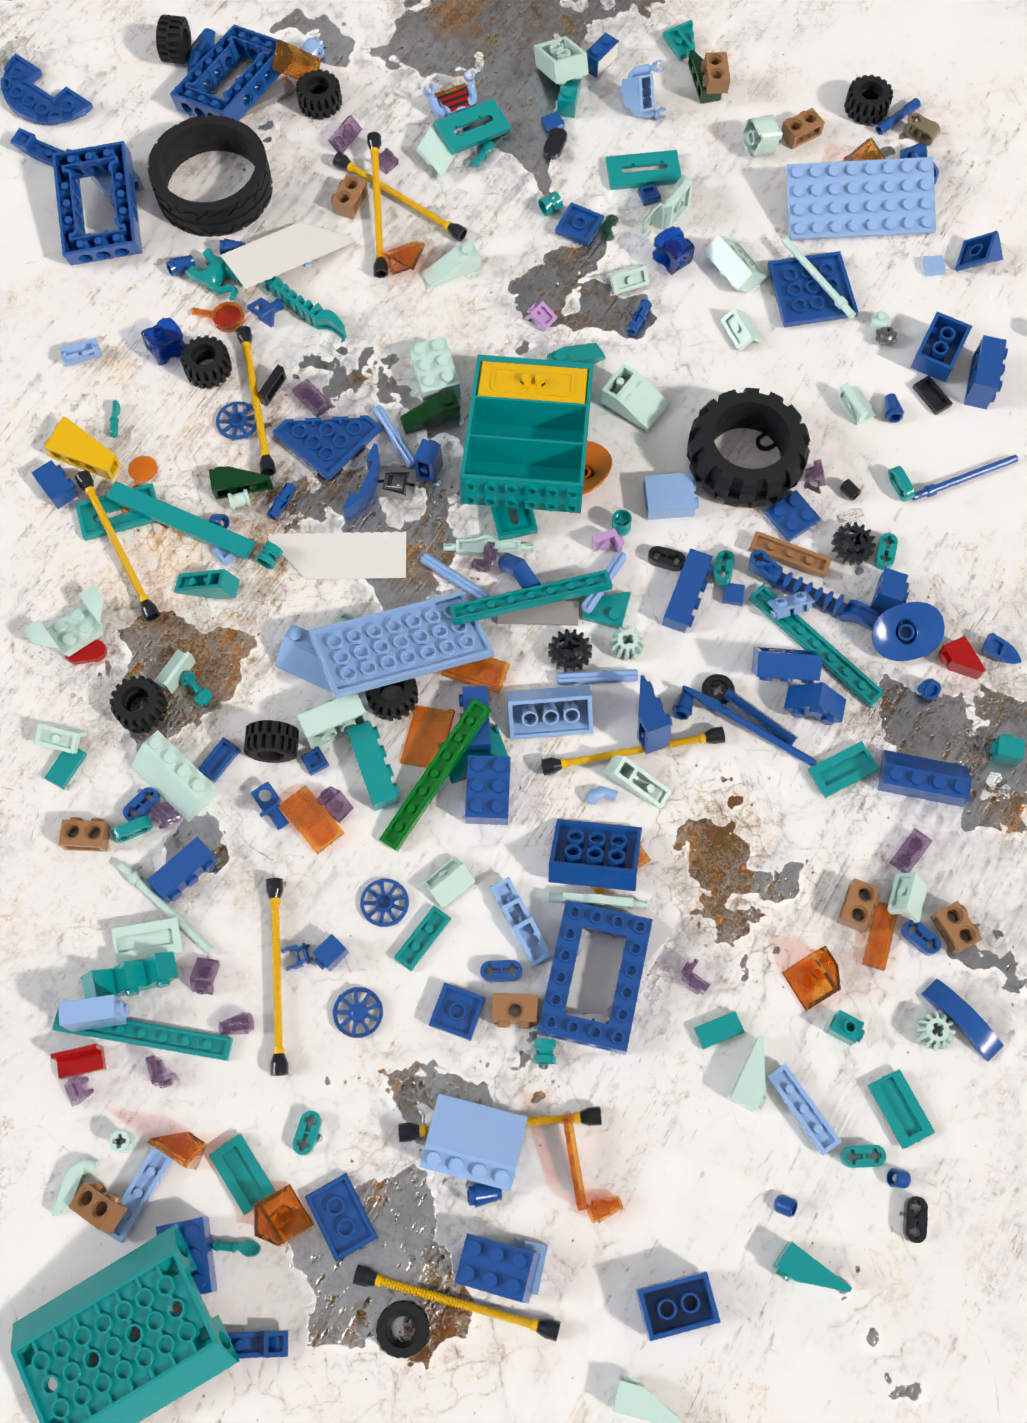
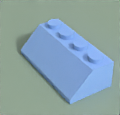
M291 624L281 642L275 666L332 692L309 638L308 630Z
M589 685L507 691L510 740L593 733L592 694Z

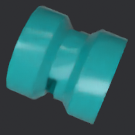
M556 191L550 193L548 197H542L538 200L540 210L545 216L552 214L554 210L558 211L563 208L562 199Z
M622 509L614 512L611 529L615 528L617 534H621V536L627 535L631 528V514Z
M266 542L262 553L257 555L256 561L263 567L272 570L276 565V559L281 557L283 551L277 545Z
M534 1039V1048L537 1053L534 1055L533 1063L556 1064V1056L553 1054L556 1048V1040Z

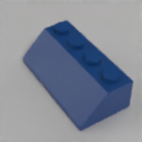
M883 750L878 783L879 791L963 807L970 800L972 779L968 766Z

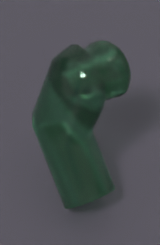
M614 214L608 215L601 226L606 241H611L614 238L611 228L619 222L618 217Z

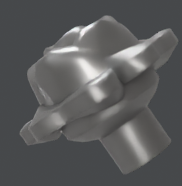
M881 327L876 330L875 340L879 341L880 345L892 346V343L897 342V332L893 331L892 327Z

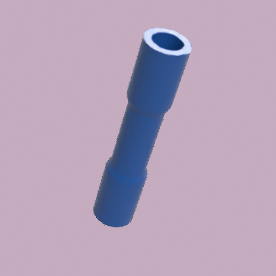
M914 98L905 104L895 114L879 123L875 127L876 132L879 135L887 132L897 122L920 108V100Z

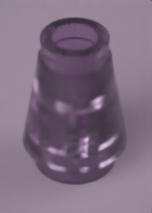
M242 1012L219 1022L221 1035L249 1034V1031L254 1030V1020L251 1013Z

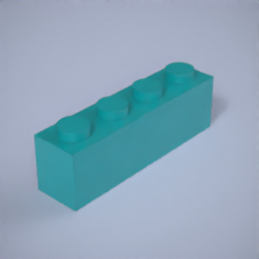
M368 721L346 729L374 810L376 811L399 803L397 796L401 794L397 782L393 784L390 777L394 776L391 765L385 764L384 758L387 757L384 746H379L377 739L380 738L377 726L372 727L371 722Z

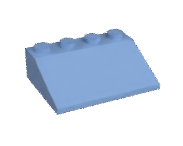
M438 1093L419 1167L511 1191L528 1116Z

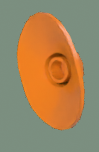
M587 441L583 494L589 493L601 485L612 468L611 454L602 445L592 441Z

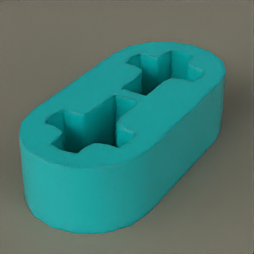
M901 466L889 469L888 476L899 498L903 502L913 499L915 497V490L904 469Z
M884 533L877 544L875 566L880 570H884L885 567L890 569L895 561L898 539L892 533ZM886 540H889L890 544L888 549L886 548ZM884 555H887V563H883L882 558Z
M723 550L716 556L713 581L717 585L725 586L731 582L735 560L734 554L731 551ZM721 572H725L724 577H720Z
M142 816L112 829L111 834L115 843H121L150 831L153 828L150 816Z
M307 1111L300 1118L293 1140V1149L299 1155H308L315 1147L322 1125V1118L315 1111ZM315 1115L314 1120L317 1121V1124L312 1125L310 1131L307 1132L308 1123L305 1120ZM308 1134L307 1143L310 1146L300 1151L301 1147L298 1145V1142L303 1141L305 1135Z
M879 1145L849 1146L841 1151L840 1159L843 1165L848 1168L877 1167L885 1163L886 1152ZM873 1149H875L876 1153H880V1158L875 1163L873 1158H866L865 1154L873 1153ZM850 1150H852L854 1155H861V1159L853 1161L854 1164H851V1160L846 1159V1155L850 1154Z

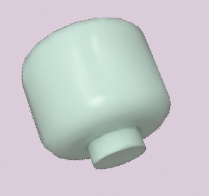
M878 311L872 315L869 326L876 332L881 327H888L890 318L887 313Z

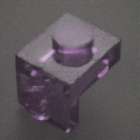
M488 541L484 548L483 560L474 558L470 568H474L478 572L490 571L493 561H496L498 556V549H495L496 542Z
M694 959L692 963L687 961L681 970L684 974L681 980L688 984L687 988L697 995L699 993L704 995L711 984L692 972L698 963L697 959Z

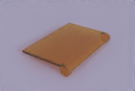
M416 705L400 763L427 768L450 734L455 710H442Z

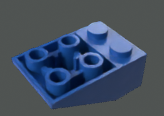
M641 675L637 739L647 755L669 746L670 730L673 723L670 715L665 714L661 699L659 697L656 698L652 683L650 681L647 682L644 675Z

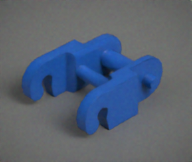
M303 943L299 947L296 944L281 950L282 953L294 951L297 959L296 964L286 967V971L304 967V963L310 964L313 957H309L307 950L310 947L309 944L305 945ZM303 950L305 959L300 960L298 951Z

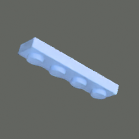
M786 1063L766 1077L822 1156L842 1142Z
M157 1145L152 1147L122 1196L120 1203L128 1208L112 1234L104 1233L118 1242L124 1243L175 1156Z

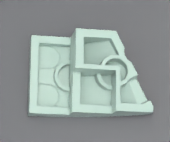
M437 117L416 151L425 159L429 166H433L437 170V176L441 179L457 154L452 155L434 128L435 121L440 120ZM454 130L455 134H461L458 131Z

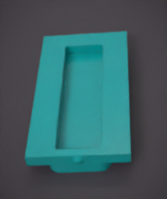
M860 741L807 770L824 798H827L879 771L880 768L863 742Z
M900 1069L882 1076V1078L867 1085L902 1150L935 1133Z
M241 1133L209 1154L244 1215L261 1206L277 1193Z

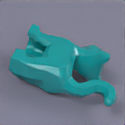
M207 248L203 252L204 257L207 259L206 269L203 271L198 266L196 271V267L191 266L186 271L188 278L196 283L205 285L208 290L218 294L231 292L229 300H235L238 295L237 288L232 285L221 287L220 285L227 276L241 287L243 286L223 258L213 255L211 249Z

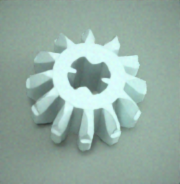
M628 625L626 630L620 627L618 632H613V639L610 640V645L613 646L611 651L612 653H617L618 659L625 656L624 659L627 661L630 656L635 660L637 654H642V648L645 647V642L642 640L644 636L643 634H637V628L632 631Z
M934 1011L932 1015L925 1013L923 1015L924 1019L920 1018L917 1020V1023L921 1026L915 1028V1032L921 1033L917 1040H925V1048L931 1046L933 1051H937L939 1047L944 1050L947 1048V1043H953L954 1040L949 1035H954L956 1031L949 1029L953 1022L949 1021L946 1023L947 1016L945 1014L939 1017L938 1012ZM937 1028L939 1032L934 1035L932 1030Z

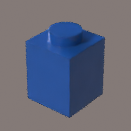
M333 934L312 952L316 957L313 961L322 970L326 967L329 971L333 970L349 954L348 950Z

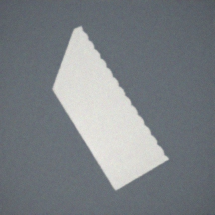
M298 222L220 256L245 289L257 285V283L269 280L273 276H279L281 273L288 272L290 269H295L297 266H302L313 259H318L320 256H325L336 251V249H341L356 241L351 236Z
M398 531L392 533L345 532L343 534L340 532L333 534L329 532L323 534L276 533L274 535L268 533V541L281 548L283 551L282 555L306 580L406 578V531L402 533Z
M631 893L629 894L628 898H634V900H638ZM635 908L633 910H615L653 919L645 956V965L674 929L649 908L647 910ZM596 932L593 939L580 951L576 957L565 1014L605 1013L614 1001V992L617 986L625 938L617 937L615 939L611 935ZM546 991L543 997L539 999L538 1014L542 1012Z

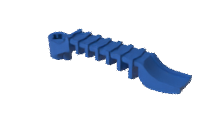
M754 550L750 554L748 568L752 574L765 579L771 585V588H777L782 593L793 595L797 592L806 591L814 600L812 608L816 607L822 610L821 612L832 615L833 618L836 617L843 622H853L872 631L873 624L878 616L881 615L860 601L849 600L848 604L843 602L845 596L843 594L836 599L833 597V591L826 594L823 592L822 587L818 590L813 588L812 582L808 585L803 583L802 577H799L798 580L793 578L792 572L788 574L783 573V567L772 560L763 550Z

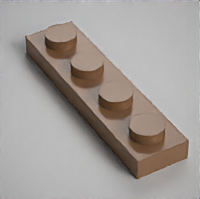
M756 531L748 550L750 552L758 549L763 550L772 560L823 579L832 558L759 531Z

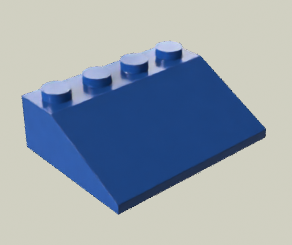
M557 819L549 859L548 882L636 891L642 827Z

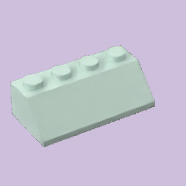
M158 730L141 745L131 765L187 822H190L219 794L215 785Z

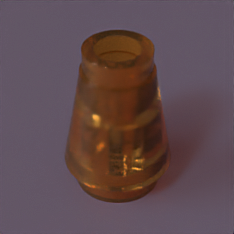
M617 1195L591 1200V1203L586 1205V1209L591 1222H598L600 1224L623 1209V1206Z

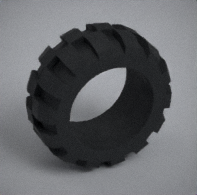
M745 388L743 393H737L733 389L720 394L718 401L715 399L709 401L699 411L698 417L693 420L687 443V458L690 461L689 468L694 479L697 482L703 481L702 489L714 499L718 495L725 499L724 504L738 507L739 503H747L749 508L762 507L766 505L767 499L773 503L788 495L789 490L795 487L801 479L810 454L808 447L810 437L806 424L800 423L802 419L800 413L792 404L788 407L783 404V397L773 392H770L769 395L759 393L760 388ZM738 428L753 429L766 433V436L773 442H776L781 459L764 468H743L729 462L721 455L716 447L715 439L729 430Z

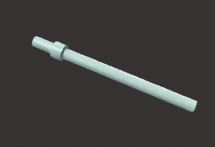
M787 236L784 237L781 242L835 301V306L839 310L842 309L852 319L856 313L848 305V301L835 291Z
M124 861L117 866L128 877L127 880L134 887L137 886L169 918L178 917L180 928L203 951L210 954L214 950L190 924L143 880V876L138 871L134 872Z

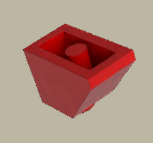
M965 636L943 645L938 652L940 662L949 671L974 679H979L986 671Z

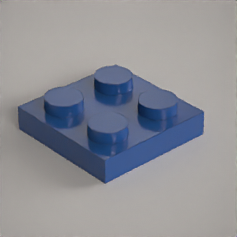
M571 202L556 226L555 234L588 247L604 221V215Z
M797 490L764 512L766 517L788 542L821 520L819 515Z
M444 982L428 1025L471 1041L486 997Z

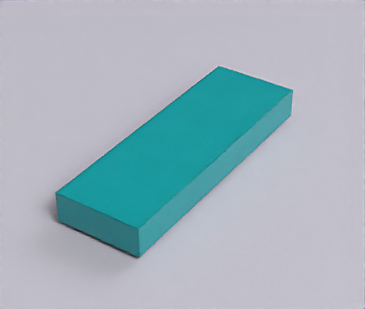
M434 905L394 956V959L412 972L452 920L451 917Z

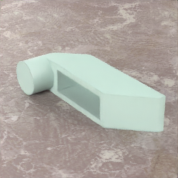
M88 1158L66 1171L51 1214L52 1216H59L70 1209L68 1206L82 1186L86 1174L96 1173L99 1160Z

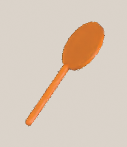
M140 456L132 460L128 469L130 476L135 480L132 488H136L139 482L149 481L156 475L158 466L153 458ZM123 508L122 512L125 513L127 508Z

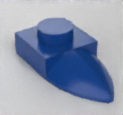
M994 633L987 635L980 652L996 662L1021 663L1020 655L1009 642Z

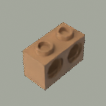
M727 52L705 53V59L701 61V72H704L703 86H706L707 94L728 93L730 73Z
M812 107L783 122L781 128L782 138L791 149H794L820 136L825 122Z
M346 174L344 179L340 181L337 192L331 197L333 213L353 220L368 194L367 180Z
M79 817L62 820L58 845L64 850L107 852L111 827L104 819L92 818L91 821H84ZM78 829V834L75 837H71V833ZM100 830V834L96 838H92V834Z
M854 878L849 883L837 923L859 932H863L867 927L870 928L874 916L871 915L872 909L877 907L880 900V895H877L879 887ZM859 892L866 893L868 900H862L859 897ZM853 911L861 915V921L853 918Z
M958 901L930 917L953 955L982 940L979 928L972 924L968 917L967 909L960 905ZM948 913H951L955 916V922H951L948 919ZM960 932L967 935V942L960 938Z
M84 1181L68 1207L98 1230L112 1234L128 1208L120 1203L122 1201L121 1197L112 1192L106 1193L108 1188L101 1183L95 1181L94 1184H90Z

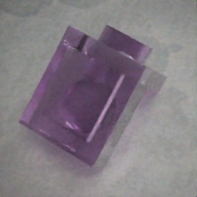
M331 786L323 790L316 799V802L323 806L338 823L354 809L343 793Z
M197 957L189 978L191 991L202 995H213V983L220 967L219 960Z
M155 1055L145 1058L152 1085L166 1088L173 1085V1081L178 1079V1075L174 1072L163 1075L166 1072L163 1059L159 1060V1057Z

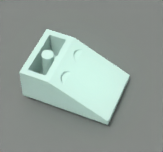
M625 363L620 366L602 388L600 403L647 432L670 403L638 371Z

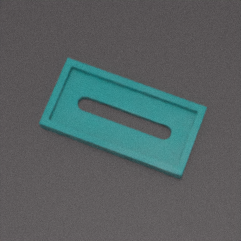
M494 99L437 120L434 123V128L452 155L506 134L512 128ZM486 117L492 119V121L485 123V125H480L461 134L454 133V130Z
M677 150L606 156L610 190L640 188L654 183L656 186L676 184L682 176ZM660 165L667 166V168H664V170H643L636 171L635 173L621 171L622 169Z
M153 483L133 488L157 499ZM107 495L98 497L106 514L107 512L111 513L124 508L108 501ZM91 500L75 503L83 539L87 541L106 536L107 533L101 521H95L98 515ZM136 512L108 518L115 533L156 522Z
M490 506L499 541L538 533L533 510L515 508L519 522L512 524L507 507Z

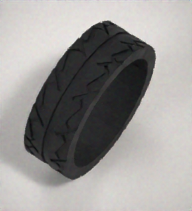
M208 115V117H193L165 131L157 140V144H154L148 159L149 180L163 215L173 226L180 230L203 237L229 235L242 230L243 227H248L265 211L264 208H267L273 189L267 155L261 139L246 124L225 116ZM209 151L232 152L243 156L255 166L253 174L245 186L225 199L213 202L189 201L178 197L168 189L169 181L176 169L189 158Z

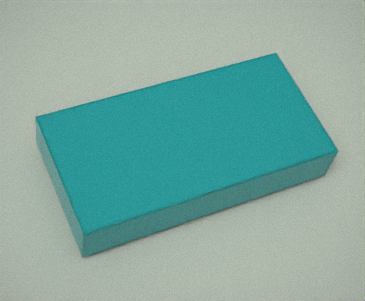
M80 749L75 754L62 751L44 778L64 790L86 758L87 753Z
M736 1011L694 1028L702 1049L745 1032Z

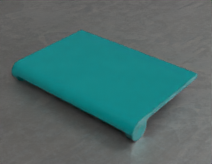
M497 724L490 727L491 751L469 753L465 751L449 774L451 784L467 779L468 755L508 757ZM443 743L438 744L439 749L441 748Z

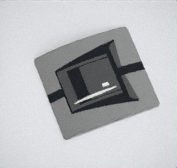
M381 466L376 497H392L412 501L416 481L415 469Z

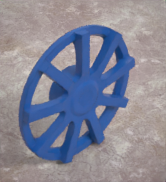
M241 401L225 405L219 411L216 418V426L220 434L232 441L248 439L257 430L256 421L255 424L246 422L255 419V415L245 417L250 408L254 412L253 406ZM237 404L246 406L242 413L238 412ZM234 405L235 412L231 414L226 408ZM222 412L229 417V420L220 419ZM220 424H230L224 429L220 427ZM244 426L250 427L252 429L249 432H246ZM234 428L232 435L226 433L230 429ZM238 429H241L243 435L236 436Z
M379 879L370 883L361 895L360 907L362 914L371 924L378 927H389L398 924L404 918L409 908V897L407 891L399 882L392 879ZM384 882L393 884L388 894L385 893ZM380 883L381 894L379 895L371 889V887ZM398 886L402 890L403 894L397 897H392V894ZM366 893L372 894L376 900L364 901ZM405 898V907L394 904L395 901ZM364 905H376V908L367 914ZM394 908L403 912L398 918H395L391 909ZM378 911H381L379 922L370 918ZM385 912L389 913L393 921L383 923Z
M353 987L340 994L333 1008L335 1025L344 1035L352 1038H363L372 1034L379 1027L383 1018L381 1000L372 990L363 987ZM358 991L367 993L361 1003L358 1001ZM354 993L355 1003L351 1004L344 997ZM370 996L374 997L377 1003L366 1007L365 1004ZM341 1000L349 1007V1010H338ZM379 1007V1018L368 1014L369 1010ZM337 1014H348L349 1017L340 1024ZM366 1018L377 1022L371 1030H369L365 1022ZM353 1021L351 1033L343 1029L347 1023ZM358 1022H361L366 1033L355 1034Z

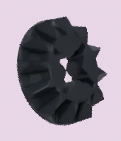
M722 674L708 676L701 688L702 693L719 700L722 705L728 703L726 698L723 699L726 691L732 689L731 692H735L733 682ZM722 684L721 692L723 694L718 693L714 696L715 690L713 689V687L718 688V686L720 687V685Z

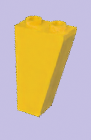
M64 416L56 424L53 434L45 443L44 448L50 458L82 470H87L109 480H113L121 466L113 452Z

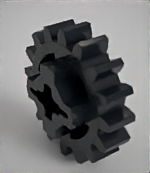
M849 522L844 527L840 526L837 529L838 532L833 534L835 539L831 541V544L835 545L832 552L838 553L835 558H843V564L849 561L850 566L855 562L858 566L863 561L867 562L870 559L869 556L874 554L872 549L876 547V544L872 543L875 536H869L871 529L865 531V525L863 524L861 527H858L857 522H854L852 526Z
M565 629V634L558 631V638L552 636V643L548 644V649H550L548 657H552L551 664L557 663L556 669L563 667L564 672H567L568 669L575 672L577 667L579 670H583V664L588 665V659L592 658V652H590L592 651V645L589 644V637L584 639V633L581 632L578 635L576 634V629L572 633Z

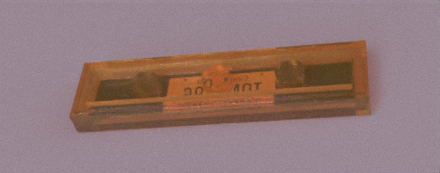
M570 1111L562 1112L561 1116L576 1207L579 1211L587 1210L572 1114Z

